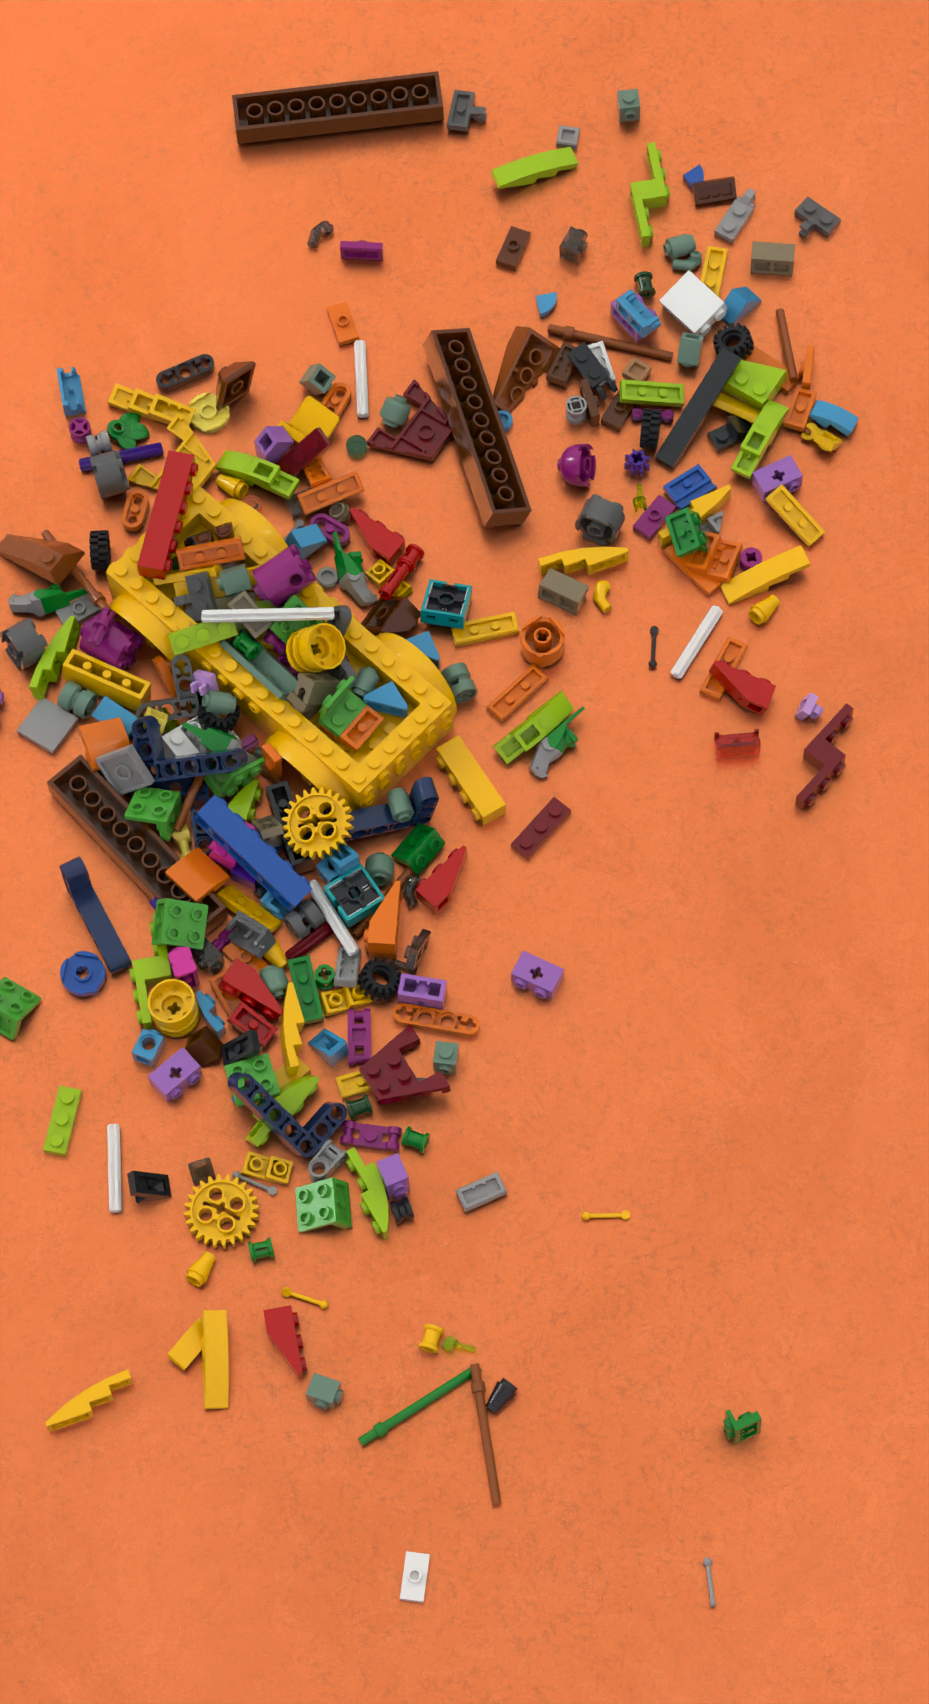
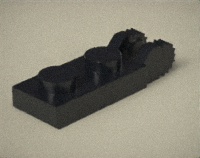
M585 342L567 353L568 359L584 379L588 378L591 389H594L603 401L607 398L606 392L599 386L603 381H605L611 391L614 393L618 391L608 372Z

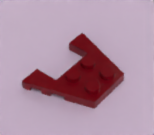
M413 380L403 393V397L417 405L419 409L398 437H394L377 427L368 439L367 445L372 448L433 461L453 433L443 410L437 407L428 393L422 390L416 380Z
M411 1025L406 1027L359 1068L362 1078L379 1105L409 1100L408 1097L417 1095L427 1097L431 1096L433 1092L442 1091L443 1094L451 1091L450 1085L441 1071L418 1081L401 1053L421 1044L420 1038Z

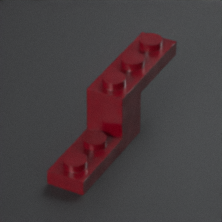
M847 703L804 749L803 759L818 769L819 772L796 796L795 805L801 810L807 805L811 806L817 799L818 792L821 789L823 791L826 790L831 784V778L835 774L839 775L846 766V755L833 746L832 743L838 738V732L843 727L846 729L853 721L854 708Z

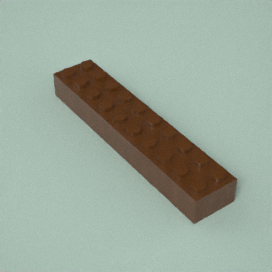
M438 71L232 95L238 144L444 120Z
M470 328L431 330L423 343V347L483 526L523 524L532 510Z
M79 755L47 781L49 791L150 899L154 897L158 900L169 898L195 903L165 874V871L180 860V858L146 822L125 819L124 814L129 804L97 771H92L88 761L82 755ZM212 892L199 902V904L208 905L205 936L228 917L226 906Z

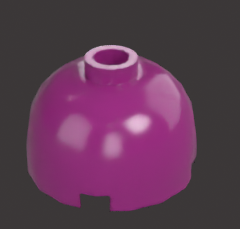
M590 444L571 445L565 449L561 458L558 459V470L563 479L572 486L588 487L591 485L588 483L589 478L594 480L596 457L591 455L590 450H593V447Z

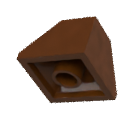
M234 362L228 367L224 366L219 371L216 385V409L218 411L249 392L256 366L255 362Z
M392 596L390 600H384L380 597L361 622V625L368 631L375 633L410 631L417 625L421 612L407 597Z

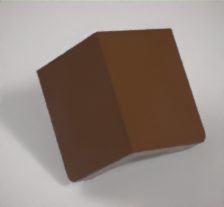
M206 1025L189 1035L185 1049L203 1067L220 1057L223 1043Z

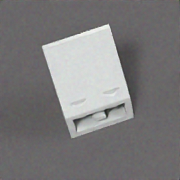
M212 713L215 717L222 718L220 714ZM198 715L187 721V723L203 729L204 724L200 725ZM182 725L162 736L165 758L206 752V748L199 743L201 741L199 737ZM233 730L228 731V734L240 739ZM192 761L191 765L196 770V764ZM171 764L172 769L176 772L175 765Z

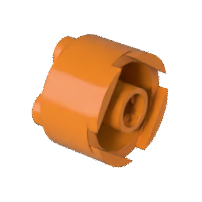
M535 616L523 625L521 631V652L528 662L538 668H543L556 663L562 657L565 647L564 629L556 619Z

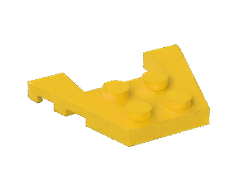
M178 413L168 425L167 430L183 441L176 452L193 454L195 456V462L198 464V473L196 477L193 476L191 482L193 483L194 490L198 485L200 487L204 485L217 468V465L181 414ZM138 464L128 477V480L133 484L158 491L164 467L158 475H155Z

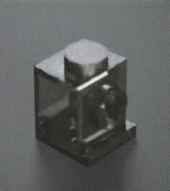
M570 227L559 246V257L579 265L580 253L584 254L588 246L586 242L587 232Z
M204 938L203 949H191L193 960L202 971L207 970L211 975H215L223 969L225 963L223 954L206 938Z

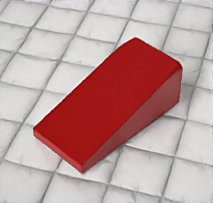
M240 1002L226 1020L242 1033L249 1030L257 1031L259 1044L262 1047H265L278 1030L244 1002Z

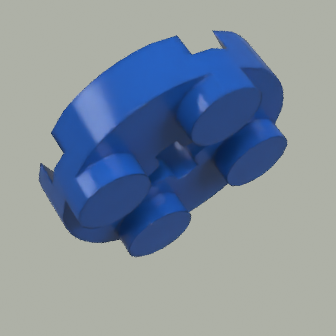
M79 951L74 953L69 959L64 960L60 969V977L65 990L71 994L80 997L93 996L104 985L106 970L96 954L88 951ZM83 969H86V972L89 975L84 979H81L80 976L77 975V973H80Z

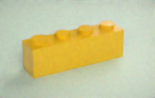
M72 649L62 665L63 680H71L81 685L84 689H89L102 697L106 696L112 701L134 711H137L141 703L148 702L151 698V682L75 649Z
M459 735L436 748L437 757H435L438 766L441 769L445 768L450 784L457 786L460 791L458 794L464 804L468 803L472 808L470 812L476 821L480 820L484 826L506 813L505 802Z

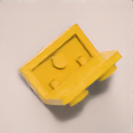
M307 396L290 422L281 420L278 426H283L290 437L298 443L315 428L319 427L329 439L339 424L340 417L315 398Z

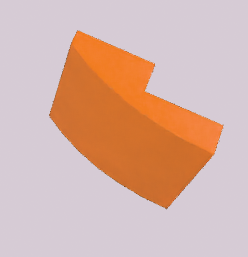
M704 531L708 539L706 544L708 551L702 552L698 550L691 553L685 567L707 578L729 583L743 550L742 543L723 540L720 534Z
M366 705L340 735L339 739L322 725L320 729L339 743L357 752L383 722L384 718Z
M120 717L78 727V734L85 746L84 754L92 771L100 770L95 762L98 756L130 745Z
M199 847L182 857L165 871L166 876L195 903H199L211 891L213 893L230 879V876Z

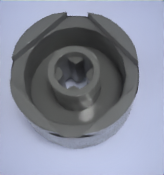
M119 450L89 457L101 499L130 490Z
M594 494L586 500L575 522V528L577 531L580 529L584 533L582 537L589 542L597 545H605L606 542L612 544L625 521L624 508L620 503H612Z
M31 618L23 619L0 632L2 643L5 641L8 648L5 649L7 655L17 668L21 667V670L40 661L45 652L44 647L48 646L42 634L38 635L36 632L35 624Z

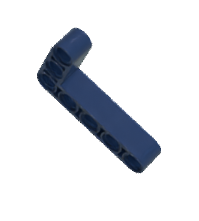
M147 715L135 720L132 724L135 750L155 780L154 782L232 772L247 764V753L241 748L165 758L158 720L152 715ZM143 722L147 725L148 731L144 729ZM147 745H150L152 748V753L148 751ZM232 755L237 759V764L232 761ZM212 758L217 763L216 767L212 764ZM192 761L196 764V770L191 765ZM171 764L175 765L176 772L172 770ZM152 766L156 770V775L151 770Z
M195 777L153 782L152 785L147 787L171 791L179 788L181 789L180 794L183 804ZM204 779L201 784L203 788L198 791L190 810L195 849L198 847L200 849L205 846L209 847L213 840L205 831H199L198 828L200 826L192 819L198 812L196 808L204 806L210 800L209 788ZM211 849L204 853L209 856Z
M424 777L414 782L409 794L414 815L411 816L409 821L400 823L393 820L388 803L352 810L348 815L354 817V820L349 822L354 826V829L347 831L352 837H345L343 840L348 841L414 827L418 823H428L432 819L439 801L433 779L431 777ZM334 828L328 829L326 836H331Z
M78 856L60 865L65 886L111 975L131 966V960L92 887L88 871L81 857Z
M236 1072L228 1078L229 1089L292 1153L298 1156H313L347 1117L348 1112L345 1105L329 1101L324 1103L302 1127L250 1074ZM243 1077L245 1083L243 1088L240 1089L238 1087V1080ZM258 1093L260 1095V1101L256 1105L253 1099L255 1094ZM335 1106L337 1114L332 1118L331 1110ZM272 1109H274L276 1112V1116L273 1120H271L269 1117V1113ZM320 1123L322 1131L317 1135L316 1126ZM290 1125L291 1133L286 1136L285 1128ZM305 1140L307 1143V1148L304 1152H302L300 1146L301 1143Z

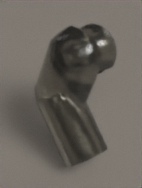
M322 221L312 228L307 245L311 248H317L320 236L323 233L331 234L334 229L333 225L329 224V221Z
M418 875L408 876L401 890L409 909L418 905L414 894L417 884L421 881Z

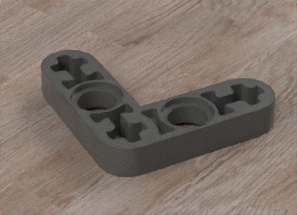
M347 605L335 606L334 619L327 620L326 623L334 625L344 637L351 622L352 613ZM344 657L340 665L328 670V672L340 681L342 679L348 680L352 675L355 678L351 687L353 688L356 685L357 676L346 657Z
M187 654L174 655L171 661L177 697L141 703L136 711L137 719L144 717V715L140 714L144 708L150 707L155 709V706H158V711L162 712V706L165 704H170L174 708V712L168 715L167 721L192 717L198 713L200 707L198 692L192 693L191 688L183 690L179 686V682L183 679H187L191 683L194 682L192 661ZM178 659L187 662L184 666V672H190V674L177 676V674H181L180 666L176 665ZM187 701L196 705L193 706L192 711H189L188 707L181 708V713H178L176 702H180V707L185 706Z

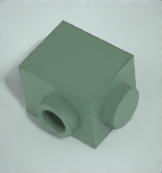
M638 89L617 91L619 122L640 120Z
M683 332L680 339L677 362L682 363L681 365L685 367L698 366L704 336Z
M319 363L310 365L299 383L314 395L325 394L331 388L332 381L336 376Z
M245 564L219 571L220 577L217 578L220 591L225 590L226 596L236 597L244 590L252 588Z
M436 1041L433 1058L434 1071H441L442 1074H456L459 1043Z
M314 1373L306 1392V1398L308 1401L314 1402L313 1405L323 1410H327V1407L334 1409L335 1404L341 1402L344 1390H341V1382Z

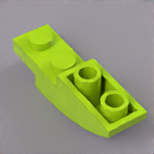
M772 400L766 403L740 446V452L731 467L732 472L751 480L752 472L756 470L767 447L771 445L789 411L788 407Z
M225 451L217 463L216 470L228 476L243 479L252 487L256 484L288 500L291 499L300 484L298 478L281 471L280 466L249 454Z
M560 691L527 716L523 723L500 739L493 747L504 762L508 764L523 751L527 752L542 740L575 708L563 692Z
M254 779L247 784L228 804V808L233 813L239 814L248 823L254 820L256 801L260 802L263 789L260 788L259 780Z
M310 1074L300 1077L279 1088L280 1094L273 1096V1098L293 1116L294 1113L297 1114L304 1106L303 1101L306 1097L315 1092L320 1079ZM272 1109L269 1113V1117L271 1120H273L276 1116V1112L274 1109ZM253 1113L252 1116L258 1122L246 1136L245 1140L251 1145L259 1147V1145H263L268 1140L271 1130Z
M355 1147L346 1151L347 1160H345V1163L350 1172L355 1171L358 1176L356 1181L363 1192L361 1194L362 1202L359 1203L365 1215L370 1214L373 1220L371 1225L377 1235L381 1233L382 1237L386 1239L389 1235V1209L383 1181L375 1163L372 1162L365 1166Z

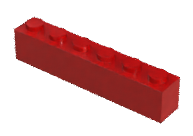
M168 451L137 564L139 576L165 580L167 572H171L173 563L171 556L172 553H176L178 546L177 534H181L183 528V521L181 519L188 510L187 497L188 495L191 496L193 492V483L191 482L193 476L196 477L198 473V464H196L193 454Z

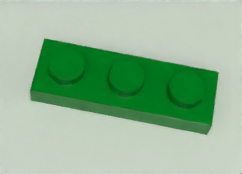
M310 955L289 959L290 974L305 1021L304 1025L324 1021Z

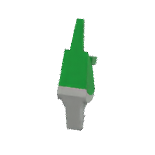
M333 532L334 560L340 587L343 590H347L361 607L372 605L377 600V594L373 595L367 586L366 575L361 567L363 563L361 551L344 553L337 532Z
M53 583L49 588L37 589L25 595L17 596L14 594L8 598V603L12 612H29L41 617L70 605V601L88 593L84 588L66 593L62 591L60 585L58 586Z
M583 706L563 720L537 743L529 770L538 778L547 777L548 774L546 772L549 763L558 759L567 747L573 748L576 746L575 743L578 741V738L566 725L585 709Z
M184 722L182 725L201 739L199 743L209 751L233 748L243 749L240 739L213 727H208L205 731L187 722ZM246 752L248 756L247 764L258 760L256 756ZM232 755V761L237 760L235 756Z

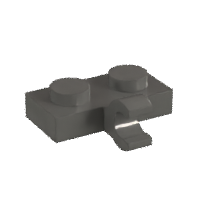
M454 90L447 121L448 130L468 132L471 118L478 122L486 121V108L481 106L474 107L475 92Z
M808 196L795 209L794 213L795 216L804 221L799 227L801 228L799 234L804 238L813 229L828 237L841 222L839 217Z
M208 571L186 576L189 594L174 597L175 606L191 603L195 620L201 619V612L203 610H217Z

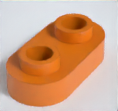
M343 382L333 384L321 404L340 417L351 399L349 385Z
M136 489L127 496L121 519L123 527L128 531H137L144 524L149 506V498L145 491ZM137 501H141V502H142V503L139 504V505H136V504H135ZM131 520H136V523L131 524L129 522Z

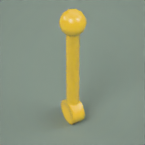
M627 1210L622 1211V1213H589L585 1211L581 1216L583 1220H589L590 1218H622L623 1220H628L630 1213Z
M284 1287L282 1290L284 1297L293 1296L319 1305L322 1309L328 1308L326 1300L319 1301L292 1292L289 1287Z

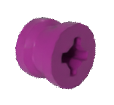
M77 417L69 424L71 439L78 444L86 443L85 436L92 434L89 421L83 417Z
M749 547L741 553L740 568L743 572L762 562V554L756 548Z

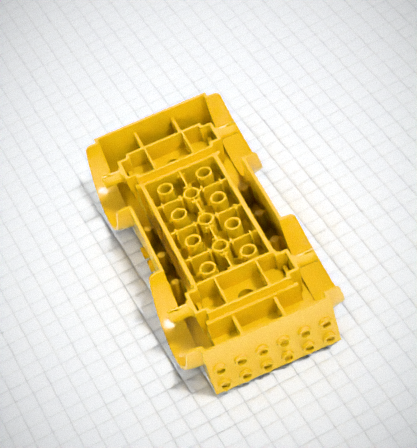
M199 485L193 490L191 496L188 495L186 501L188 502V510L181 519L183 521V528L181 534H177V548L185 547L184 541L188 537L211 529L214 541H218L213 528L228 522H232L234 538L240 536L242 538L246 558L239 561L240 564H245L246 568L262 565L288 547L274 526L250 505L232 498L218 502ZM144 533L133 547L127 548L122 557L117 562H112L107 568L106 575L113 599L109 607L145 636V641L149 645L151 644L152 648L157 647L172 661L174 652L168 633L197 623L185 613L188 604L175 606L173 598L176 596L173 583L154 585L153 578L139 576L137 564L146 535ZM172 553L171 560L173 563L171 570L180 569L177 554ZM313 583L296 594L309 608H334L335 606H340L338 600L333 596L329 597L326 595L324 589L318 583ZM255 592L256 601L261 600ZM286 602L280 605L279 607L275 606V608H283ZM353 613L343 638L346 645L345 654L356 676L360 668L368 666L375 669L380 677L375 689L393 681L408 705V716L406 718L377 712L384 720L357 752L339 743L320 729L321 724L318 723L320 713L317 712L308 720L293 708L290 701L278 699L220 646L223 640L185 652L191 658L194 672L201 669L215 673L219 691L228 692L236 696V705L240 706V711L269 735L264 744L270 743L281 757L302 774L301 777L305 782L308 780L307 784L310 786L313 784L318 790L324 787L326 793L329 789L334 791V795L339 793L342 799L348 802L347 806L352 810L374 806L454 728L453 719L457 713L456 701L447 681L433 662L415 645L396 634L384 632L374 636L356 620ZM267 629L258 638L255 639L261 645L262 639L264 638L265 634L269 629ZM236 636L224 640L233 641ZM266 649L276 659L279 655H281L278 654L274 649ZM178 659L176 665L180 666L181 674H190V672H184V666L187 662ZM328 670L318 672V673H328V674H330V673L328 672Z

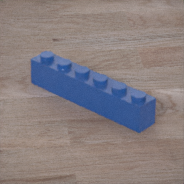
M214 795L192 818L289 912L313 889L304 876H299L293 870L294 868L287 860H282L277 855V851L273 846L266 844L260 839L261 836L256 830L250 829L239 814L233 813L228 808V804L224 799Z

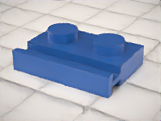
M697 464L665 484L663 490L673 503L678 506L679 510H682L686 507L690 508L691 500L717 490V486L712 483L703 468Z

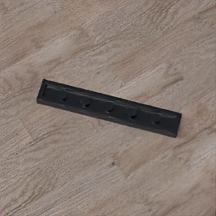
M725 348L721 349L657 452L656 459L673 469L675 468L741 362V357Z

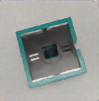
M429 579L421 607L420 622L464 629L472 600V586L458 583L449 585L445 581Z
M362 864L323 887L324 893L334 908L338 906V913L348 928L376 912L385 898Z

